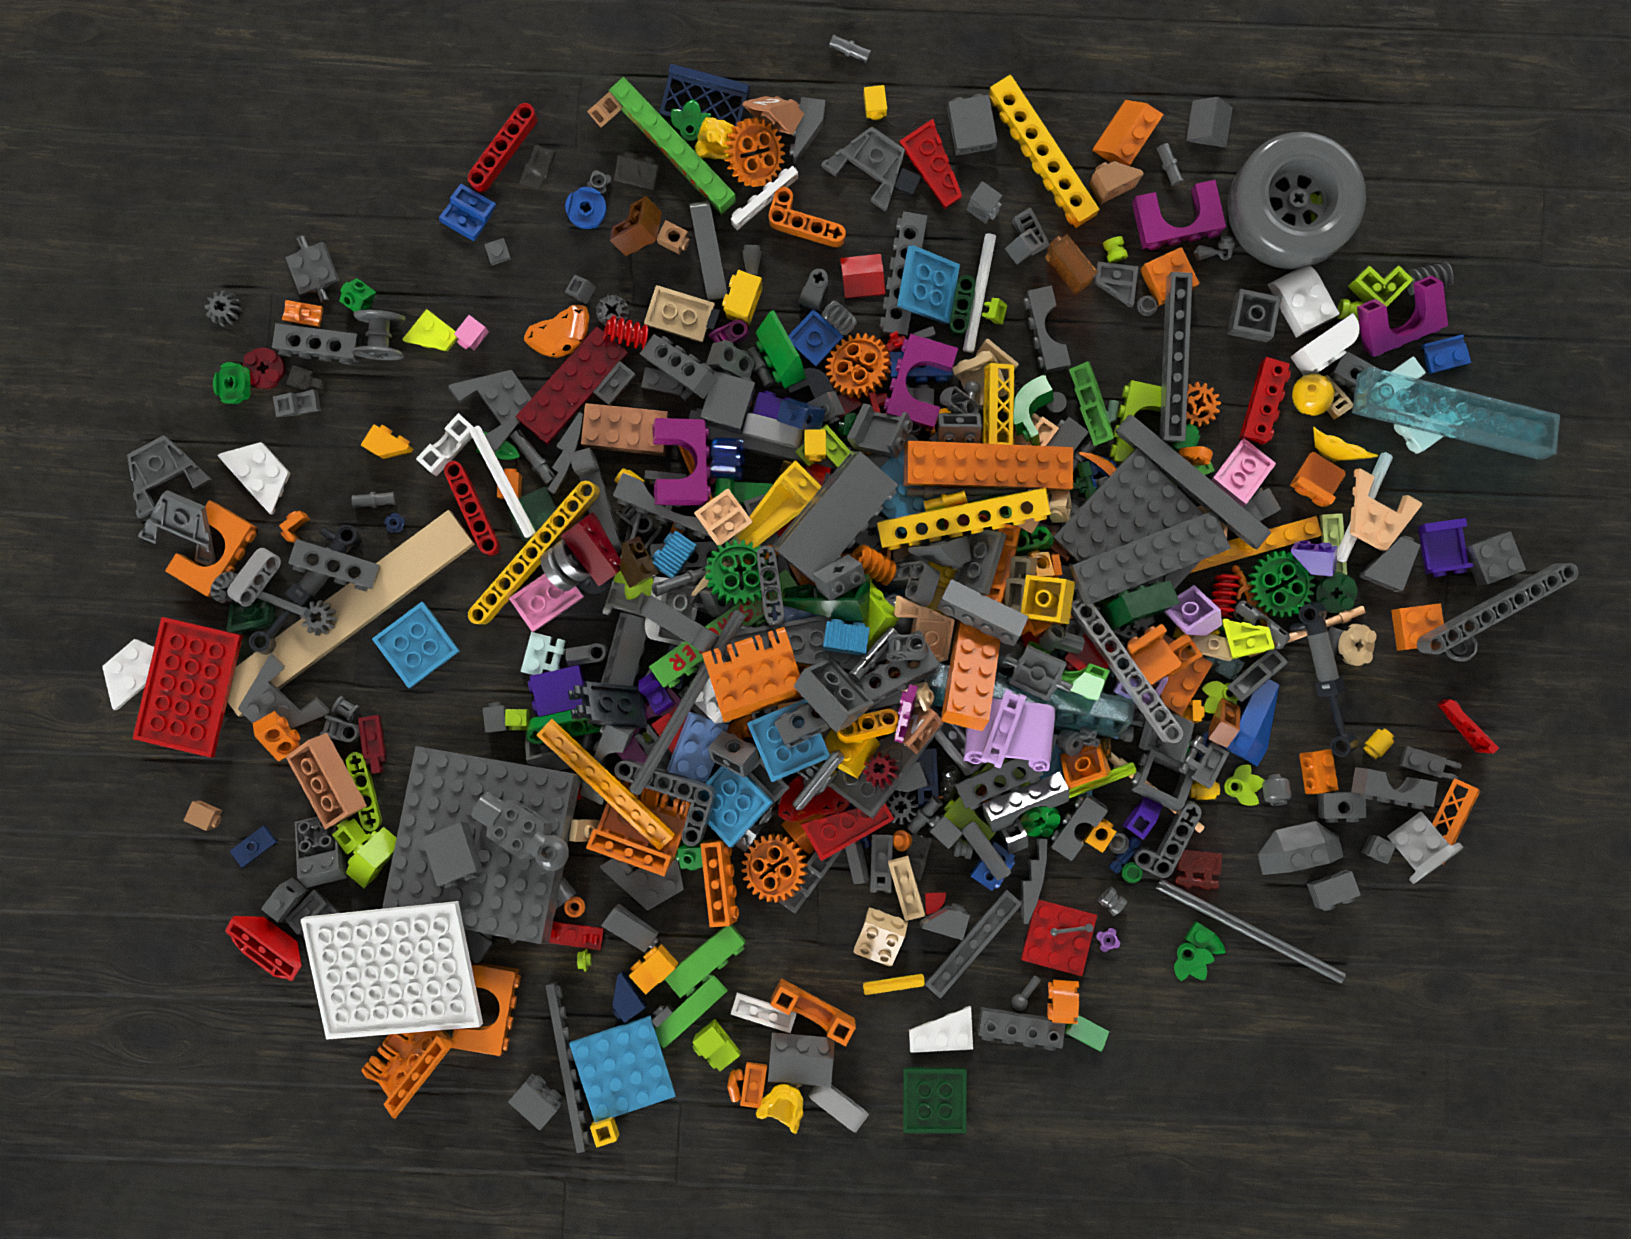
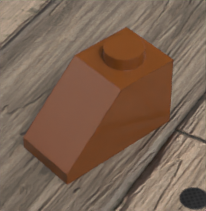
M1221 698L1209 726L1208 739L1217 745L1227 748L1240 731V706Z

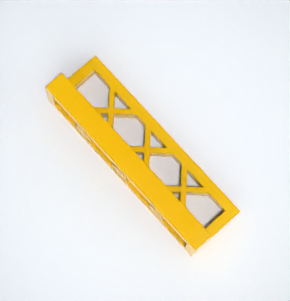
M990 363L984 367L983 444L1013 445L1014 365ZM998 369L1008 370V379L1005 382L998 377ZM1002 388L1008 394V399L1004 403L998 398V391ZM1001 409L1007 413V420L1004 423L998 419V412ZM1001 429L1007 434V443L997 442V433Z

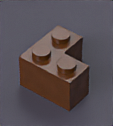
M647 196L639 199L630 205L628 218L612 227L610 241L625 256L636 253L648 244H653L658 237L662 212Z

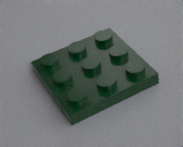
M903 1067V1133H966V1068Z

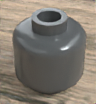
M1280 774L1269 775L1268 779L1262 783L1264 800L1269 802L1271 806L1288 803L1287 800L1292 796L1288 779L1281 777Z

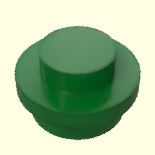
M1128 862L1123 866L1121 873L1125 881L1136 883L1142 878L1143 870L1135 862Z

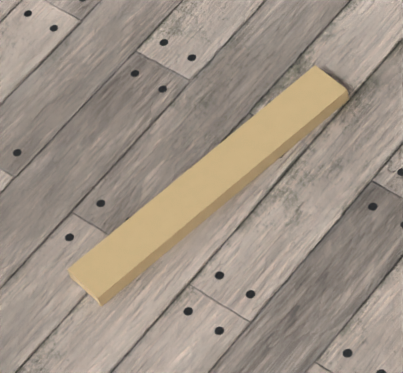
M447 510L378 561L376 564L380 565V569L373 590L369 588L367 592L355 589L356 584L349 583L324 601V604H331L330 609L336 610L332 617L338 618L337 621H332L335 628H328L329 634L321 633L320 636H316L314 632L308 633V627L302 626L306 619H300L274 638L276 647L272 653L285 665V668L271 679L270 682L278 689H281L474 546L475 542L456 519L452 511ZM318 614L316 619H319L317 621L321 622L322 618L320 616L322 615ZM255 652L236 666L228 703L238 716H244L238 710V707L270 654L262 655Z

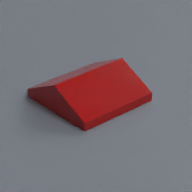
M881 254L840 258L845 299L885 295Z

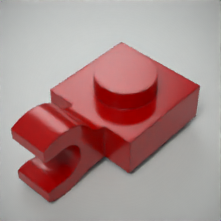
M898 331L889 334L890 339L887 341L888 344H886L889 354L890 352L901 351L904 339H906L905 336L899 338Z

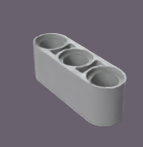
M747 413L741 434L798 449L801 445L805 429H799L778 422L773 418Z
M265 548L256 550L230 584L227 591L228 596L242 606L251 605L280 567V558Z
M832 1084L831 1087L814 1086L808 1094L816 1104L853 1132H857L869 1116L862 1107Z

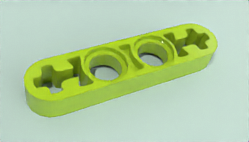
M353 752L346 759L348 772L362 797L367 795L372 800L369 807H365L358 812L361 826L366 831H374L381 826L382 818L369 765L363 759V753ZM355 756L357 758H361V762L358 763L359 770L364 769V772H358L354 774V771L358 770L357 765L352 764V760H355ZM360 775L367 779L364 787H359L356 783ZM374 809V812L370 813L371 818L376 819V823L373 824V827L371 824H367V821L370 820L369 813L364 814V811Z

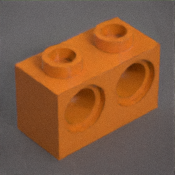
M275 711L253 723L255 737L277 761L286 758L287 755L300 746L299 740L301 738L295 729L292 730L285 717H280Z

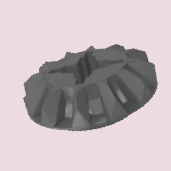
M607 295L600 299L596 306V315L603 325L606 326L607 320L614 315L612 313L608 315L607 305L612 308L617 306L615 309L618 315L616 316V322L620 317L624 318V322L627 320L629 308L623 298L617 295Z
M225 572L213 581L210 593L214 600L222 604L225 601L231 602L232 599L227 594L228 589L225 591L222 588L229 587L237 574Z

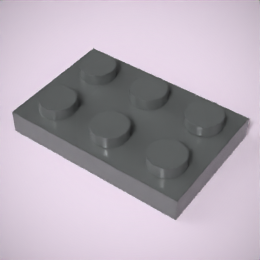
M969 530L967 539L972 560L964 563V567L956 570L954 581L989 596L1006 534L991 530L971 534V530Z

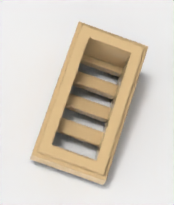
M1326 375L1325 377L1333 385L1334 397L1338 398L1327 411L1333 419H1336L1351 409L1354 404L1336 383ZM1341 403L1343 406L1337 409L1335 406Z

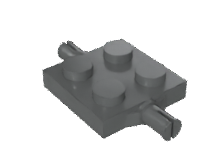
M305 236L297 237L300 250L285 258L299 295L305 296L310 293H318L321 303L328 302L329 298L325 289L331 284L338 282L339 278L326 244L320 242L313 246H308Z
M1027 645L1023 655L1018 659L1006 654L1003 663L1014 667V673L1009 684L1046 701H1049L1052 693L1057 688L1070 693L1073 684L1061 680L1067 662Z

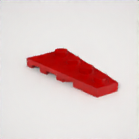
M933 119L899 141L900 146L905 149V153L944 209L962 198L960 188L951 170L947 154H945Z
M885 803L874 819L859 808H854L800 824L820 860L823 861L895 819Z

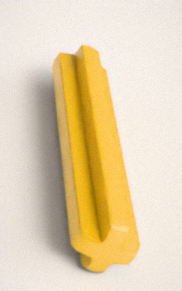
M923 974L865 982L863 983L865 995L922 987L925 985Z

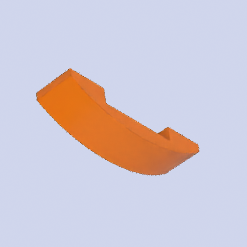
M1004 524V528L998 529V532L1006 534V539L989 596L985 595L1001 604L1006 590V578H1010L1011 556L1016 555L1021 527Z

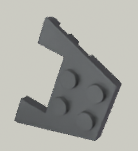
M870 127L852 140L845 148L838 150L831 158L823 161L821 167L835 177L847 161L862 169L882 183L871 198V202L886 212L905 149L874 127Z
M512 370L448 386L459 403L478 393L498 420L500 426L485 435L494 453L499 450L516 426L521 423L515 416L532 399Z
M165 435L127 454L130 477L134 486L133 496L137 505L136 515L140 519L153 513L152 511L155 507L148 491L185 472L193 489H198L212 481L198 465Z
M168 490L164 492L154 507L152 515L144 524L143 530L138 534V537L156 544L160 540L162 528L197 543L195 561L206 566L214 565L216 558L206 507Z
M273 653L268 656L238 707V710L252 723L275 711L280 717H285L291 729L329 713V709L317 697L303 709L299 710L270 682L271 679L285 668V665Z
M614 858L600 866L609 877L647 911L684 890L680 865L676 858L665 877L642 868L627 875L617 859Z

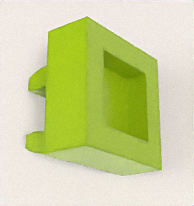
M992 298L991 302H985L984 305L989 308V312L982 313V316L990 319L995 324L1003 325L1007 304L999 298Z

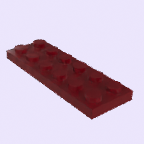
M598 327L590 333L515 416L517 420L547 445L594 394L593 391L619 361L622 362L628 356V352L614 340L611 342L608 335L604 340V332Z

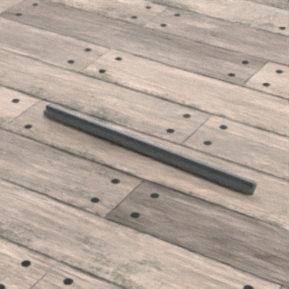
M738 610L733 612L711 649L715 664L718 662L714 649L719 648L723 656L727 645L730 644L745 618V615ZM705 662L702 664L630 786L632 793L636 795L641 794L710 678Z
M1162 879L1157 883L1156 889L1339 983L1344 981L1346 976L1344 972Z

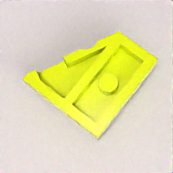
M426 309L402 340L407 344L412 343L448 352L458 338L454 335L456 331Z
M1222 619L1232 659L1275 648L1269 627L1253 626L1245 622L1239 623L1229 621V619Z

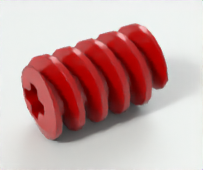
M612 315L607 320L603 339L605 340L607 335H610V341L613 342L618 337L619 344L626 339V346H629L633 341L634 348L642 344L643 350L648 337V325L644 324L640 329V323L636 322L632 327V320H628L624 324V318L620 317L616 322V316Z
M1230 574L1214 576V580L1219 583H1215L1212 586L1218 591L1211 592V596L1216 598L1211 601L1221 610V617L1234 618L1228 615V613L1235 612V609L1230 607V604L1237 603L1231 597L1238 595L1237 592L1233 591V588L1240 587V585L1235 583V580L1241 579L1239 576Z

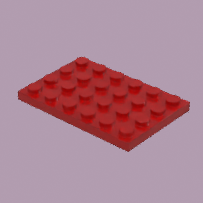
M161 617L133 739L213 758L219 740L243 635Z

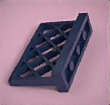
M670 64L669 76L659 112L660 115L671 117V112L665 111L667 103L675 99L679 106V110L683 111L684 106L681 107L676 97L687 91L692 100L693 97L689 89L699 86L704 94L694 100L698 102L706 97L711 107L701 113H708L714 110L718 117L717 120H724L733 114L736 120L735 126H737V122L742 120L745 108L742 104L749 97L750 86L748 84ZM673 80L680 81L684 86V89L676 94L671 89ZM714 91L720 92L724 99L713 105L708 95ZM734 96L742 98L741 105L732 110L727 100ZM726 102L731 112L720 118L715 108Z

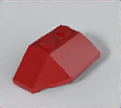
M234 916L229 922L225 932L231 936L232 941L243 954L275 977L288 979L289 981L295 979L302 967L296 940L265 917Z

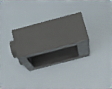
M1153 749L1143 753L1138 762L1140 768L1131 780V783H1133L1131 791L1175 812L1182 809L1194 780L1191 778L1194 770L1189 768L1187 773L1183 774L1179 771L1182 765L1180 762ZM1153 761L1181 774L1173 797L1145 784Z

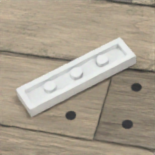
M793 166L790 169L786 168L781 171L777 180L773 183L772 181L767 183L763 187V192L758 196L753 195L743 209L738 208L732 214L731 223L736 230L741 228L773 200L777 189L781 187L788 188L798 179V171Z

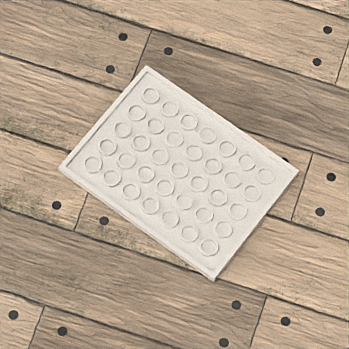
M459 901L306 916L301 919L326 1039L480 1027L483 1024Z

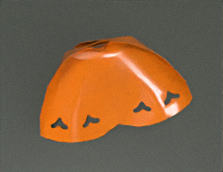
M571 305L553 319L544 320L529 326L525 333L524 341L529 347L548 357L560 358L571 355L587 335L589 327L587 307L584 305ZM568 344L571 346L569 350H563V347Z

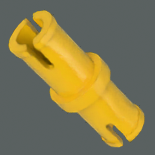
M965 490L949 495L944 493L941 494V497L925 500L924 506L927 512L968 503Z

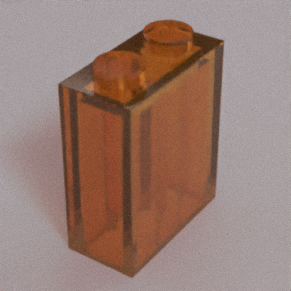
M1066 234L1062 238L1058 236L1050 243L1051 246L1047 249L1048 253L1045 259L1071 291L1077 295L1092 283L1098 271L1068 234Z

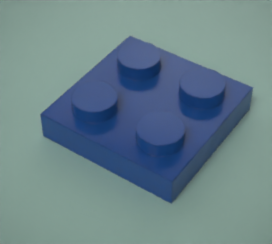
M814 309L788 336L795 349L815 368L835 348L836 344L843 339V335Z

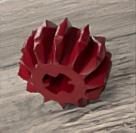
M878 752L877 758L873 755L869 756L872 760L871 763L868 761L864 762V765L869 767L863 770V773L868 775L865 780L872 782V786L875 788L880 785L884 789L885 782L891 786L893 782L890 779H898V776L894 773L900 770L898 766H895L897 760L895 758L890 759L891 755L889 753L883 756L881 752ZM879 767H883L884 772L882 774L879 773Z

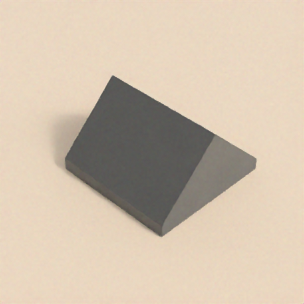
M1219 97L1192 101L1186 141L1226 148L1233 107Z

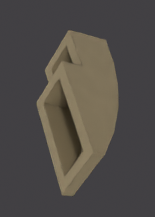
M1011 556L1010 578H1006L1004 605L1020 613L1026 575H1036L1037 557Z

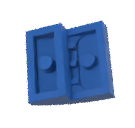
M460 184L450 197L449 205L440 215L439 222L475 241L492 215L496 203Z

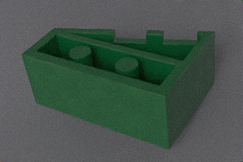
M1160 580L1150 583L1147 588L1145 585H1141L1133 589L1131 593L1129 590L1117 594V599L1099 611L1111 630L1115 631L1124 624L1128 626L1133 624V621L1143 618L1147 619L1178 605L1180 601L1170 580L1162 583Z

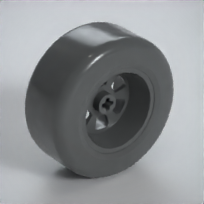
M1311 132L1282 134L1259 146L1234 177L1227 202L1229 223L1240 245L1258 261L1280 269L1293 270L1313 266L1333 255L1353 236L1359 227L1366 206V185L1361 169L1353 156L1336 141ZM1282 178H1285L1289 184V189L1286 192H1282L1275 186ZM1297 178L1304 179L1310 185L1306 189L1298 187ZM1316 191L1319 195L1321 193L1322 204L1311 203L1310 194ZM1269 199H1280L1282 208L1274 211ZM1306 211L1312 212L1317 217L1309 225L1305 223L1303 213ZM1285 214H1291L1295 217L1294 226L1282 220Z

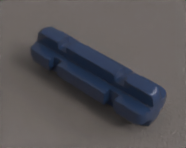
M1131 836L1128 850L1122 854H1117L1116 860L1111 862L1109 868L1115 873H1119L1123 868L1122 865L1126 864L1134 854V849H1138L1141 845V841L1135 836Z

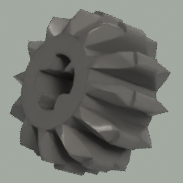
M221 291L219 295L217 292H213L214 298H207L210 304L205 305V308L209 310L206 315L212 318L213 323L226 326L228 322L230 325H233L234 318L240 319L237 313L242 312V309L238 307L241 302L235 299L234 294Z
M832 301L822 312L823 318L842 335H847L857 324L855 317L837 301Z
M318 600L317 604L310 602V608H307L311 611L310 616H300L301 619H306L302 626L308 627L307 632H314L316 636H320L321 633L329 634L328 628H335L332 621L338 620V618L332 617L336 610L330 609L331 604H324L321 600ZM318 614L322 615L320 616L322 618L321 622L317 621L319 619H316Z
M897 791L898 796L892 793L891 797L893 799H888L886 802L890 803V806L887 807L891 814L894 815L893 818L895 820L891 822L895 823L899 817V823L903 825V817H906L907 821L911 822L912 820L908 816L909 813L914 816L917 815L911 808H917L918 804L910 803L916 797L911 796L907 799L909 792H905L902 796V792ZM899 801H903V805L906 804V808H903L902 812H898V809L895 810V806L898 805Z

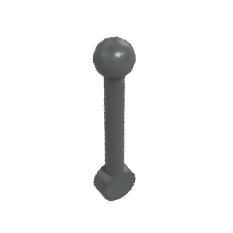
M1088 923L1083 927L1058 930L1052 928L1050 934L1057 936L1060 933L1086 930L1087 932H1092L1094 927Z

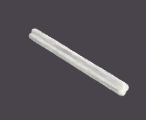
M986 234L984 238L970 319L963 346V351L973 353L996 240V235Z
M475 426L471 428L470 433L522 533L526 538L533 536L535 530L481 427Z
M1387 452L1380 454L1372 472V475L1375 477L1368 493V497L1375 499L1393 459L1392 455ZM1350 524L1337 550V560L1339 562L1347 561L1357 537L1350 534Z

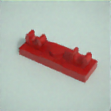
M553 921L549 943L601 950L604 928Z

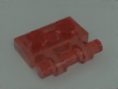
M1184 849L1178 861L1177 870L1185 871V876H1176V884L1184 885L1186 888L1197 886L1205 890H1210V888L1218 889L1219 881L1212 880V874L1220 875L1222 854ZM1193 872L1204 873L1203 879L1193 878Z

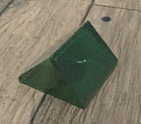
M258 598L249 606H242L237 602H232L230 604L226 630L229 633L240 634L271 627L277 619L275 607L273 604Z

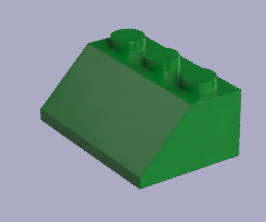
M774 310L769 312L755 332L758 341L755 343L760 353L764 352L766 354L764 360L769 368L773 367L774 371L772 374L776 382H781L785 389L805 379L806 375L800 356Z

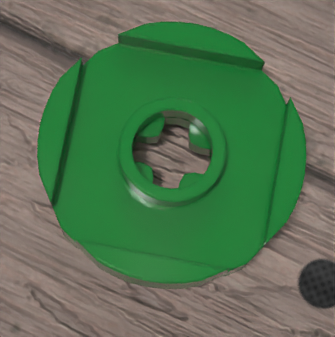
M227 362L220 366L222 369L219 373L216 372L213 378V390L216 396H219L222 399L221 401L227 404H239L243 400H247L251 394L250 370L238 363Z
M1046 806L1031 808L1018 816L1027 836L1050 837L1061 820L1058 809L1055 807L1050 809Z

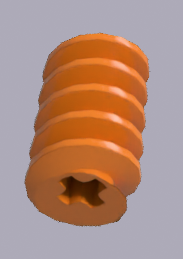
M867 545L857 547L851 554V557L862 563L864 574L870 575L871 579L874 578L875 581L880 582L882 585H888L893 580L896 573L895 561Z

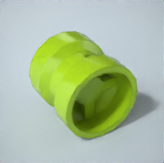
M1122 236L1103 242L1104 250L1108 251V263H1116L1128 257L1127 251L1122 247L1124 244Z
M1341 299L1337 309L1339 312L1337 319L1344 320L1351 314H1354L1359 322L1357 306L1364 304V302H1350L1348 299Z

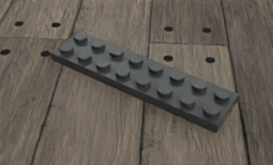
M1211 511L1076 563L1069 568L1083 602L1087 606L1231 548L1216 513Z

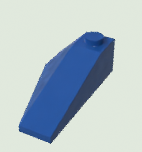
M1270 679L1246 699L1240 710V731L1227 748L1222 746L1258 767L1268 749L1279 684Z

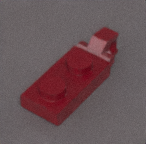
M381 715L358 718L363 759L366 760V764L371 765L372 774L382 773V762L386 761V751Z

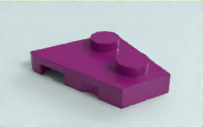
M910 684L907 692L903 691L898 712L900 718L894 741L903 743L914 712L918 686Z

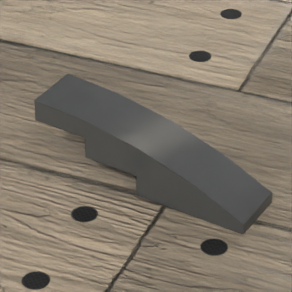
M581 412L578 413L557 445L563 452L552 467L558 474L548 487V490L556 496L560 493L573 468L569 453L579 451L584 420V415Z
M1045 837L1036 838L1037 858H1028L1029 879H1021V921L1024 924H1028L1031 919L1044 880L1047 861V839Z
M842 850L823 861L820 860L815 851L806 862L808 866L803 868V871H806L808 875L801 877L806 881L803 884H798L801 890H794L795 896L790 897L788 895V900L785 901L781 898L779 903L796 914Z

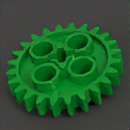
M734 539L731 546L727 541L725 542V548L718 545V552H711L712 558L707 559L709 565L705 566V571L708 572L705 574V579L710 580L707 583V587H714L712 595L719 593L718 600H721L723 597L726 598L725 604L732 600L734 607H736L738 602H741L742 606L745 607L746 601L753 605L754 598L760 601L762 592L757 551L761 546L754 549L752 548L753 542H750L747 546L745 545V540H742L740 545L736 539ZM735 556L739 557L740 574H742L741 583L743 590L739 586V573L736 572L737 562ZM749 559L753 564L747 565L743 560ZM765 559L766 566L770 565L769 559ZM727 561L730 562L732 566L725 567L722 563ZM771 571L764 574L763 578L766 581L773 580L774 575L770 574ZM753 579L756 581V584H748L746 580ZM732 581L735 583V586L729 587L725 582Z
M1275 551L1271 552V556L1269 554L1264 555V560H1257L1259 566L1251 567L1255 573L1248 574L1249 577L1253 578V581L1247 582L1248 585L1253 586V589H1250L1248 593H1254L1255 595L1251 598V601L1258 600L1255 607L1263 606L1262 613H1267L1270 610L1269 616L1271 617L1275 616L1276 613L1278 618H1283L1284 614L1286 617H1291L1292 613L1299 614V609L1304 606V603L1311 602L1307 596L1314 595L1310 588L1315 587V584L1310 583V580L1315 577L1308 575L1309 571L1304 568L1296 557L1293 558L1291 552L1286 555L1285 551H1280L1279 554ZM1283 566L1288 568L1287 575H1284L1282 572ZM1266 575H1268L1271 579L1269 585L1265 583ZM1294 575H1296V579L1283 584L1281 588H1276L1270 591L1268 594L1266 593V590L1281 584V581L1288 580L1292 578ZM1293 584L1298 588L1296 594L1292 591ZM1276 593L1280 596L1279 603H1276L1274 599Z

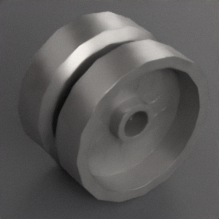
M563 539L541 556V566L545 575L551 583L563 591L573 589L590 576Z

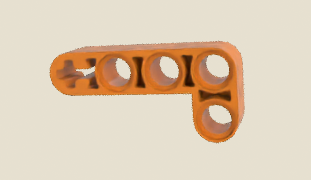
M781 187L776 190L769 211V223L773 229L831 247H841L844 244L846 231L842 225L791 210L793 206L792 191L787 187ZM781 196L789 198L787 202H780L778 199ZM781 215L783 220L776 222L773 220V217ZM794 221H801L803 225L797 228L792 223ZM818 226L822 229V231L820 233H814L812 232V228ZM836 233H839L837 239L833 238Z

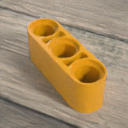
M892 709L863 714L850 726L846 727L853 731L851 734H844L840 730L837 732L838 738L843 743H853L891 734L897 729L898 714ZM886 718H890L894 721V723L887 725L883 722V720ZM870 723L873 725V728L867 730L862 725Z

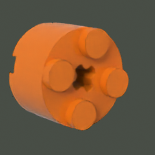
M1053 980V982H1048V995L1052 999V1004L1047 1003L1048 1020H1052V1023L1078 1024L1079 993H1077V988H1079V981Z

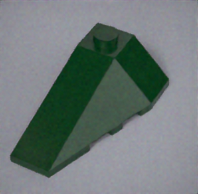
M865 575L866 582L832 601L819 593L817 587L811 584L784 588L782 592L783 606L832 619L852 622L864 621L869 610L870 575Z

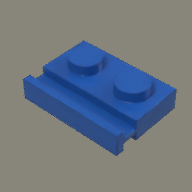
M1463 334L1421 346L1425 353L1424 358L1429 374L1471 363L1466 343L1463 340Z

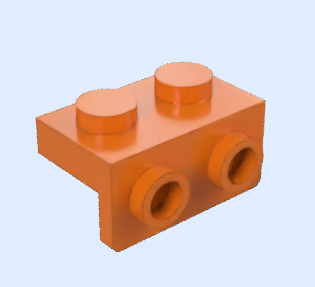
M1331 749L1299 754L1306 794H1321L1338 790Z

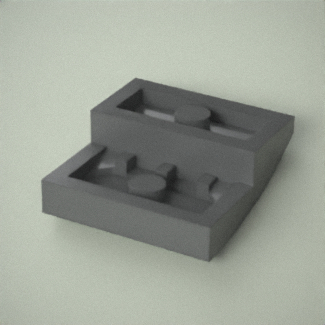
M313 890L285 921L297 935H302L304 938L301 924L302 918L340 912L317 890Z

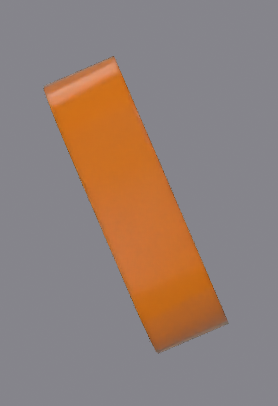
M1202 446L1185 447L1178 450V454L1193 466L1208 465L1213 456V452L1210 449Z

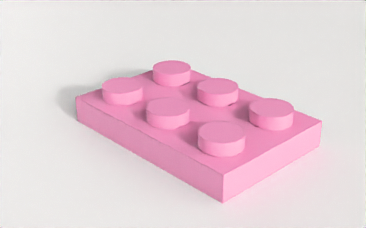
M1243 438L1211 481L1239 505L1244 507L1276 463Z
M544 573L509 599L530 630L535 632L584 598L577 586L569 591L557 588Z

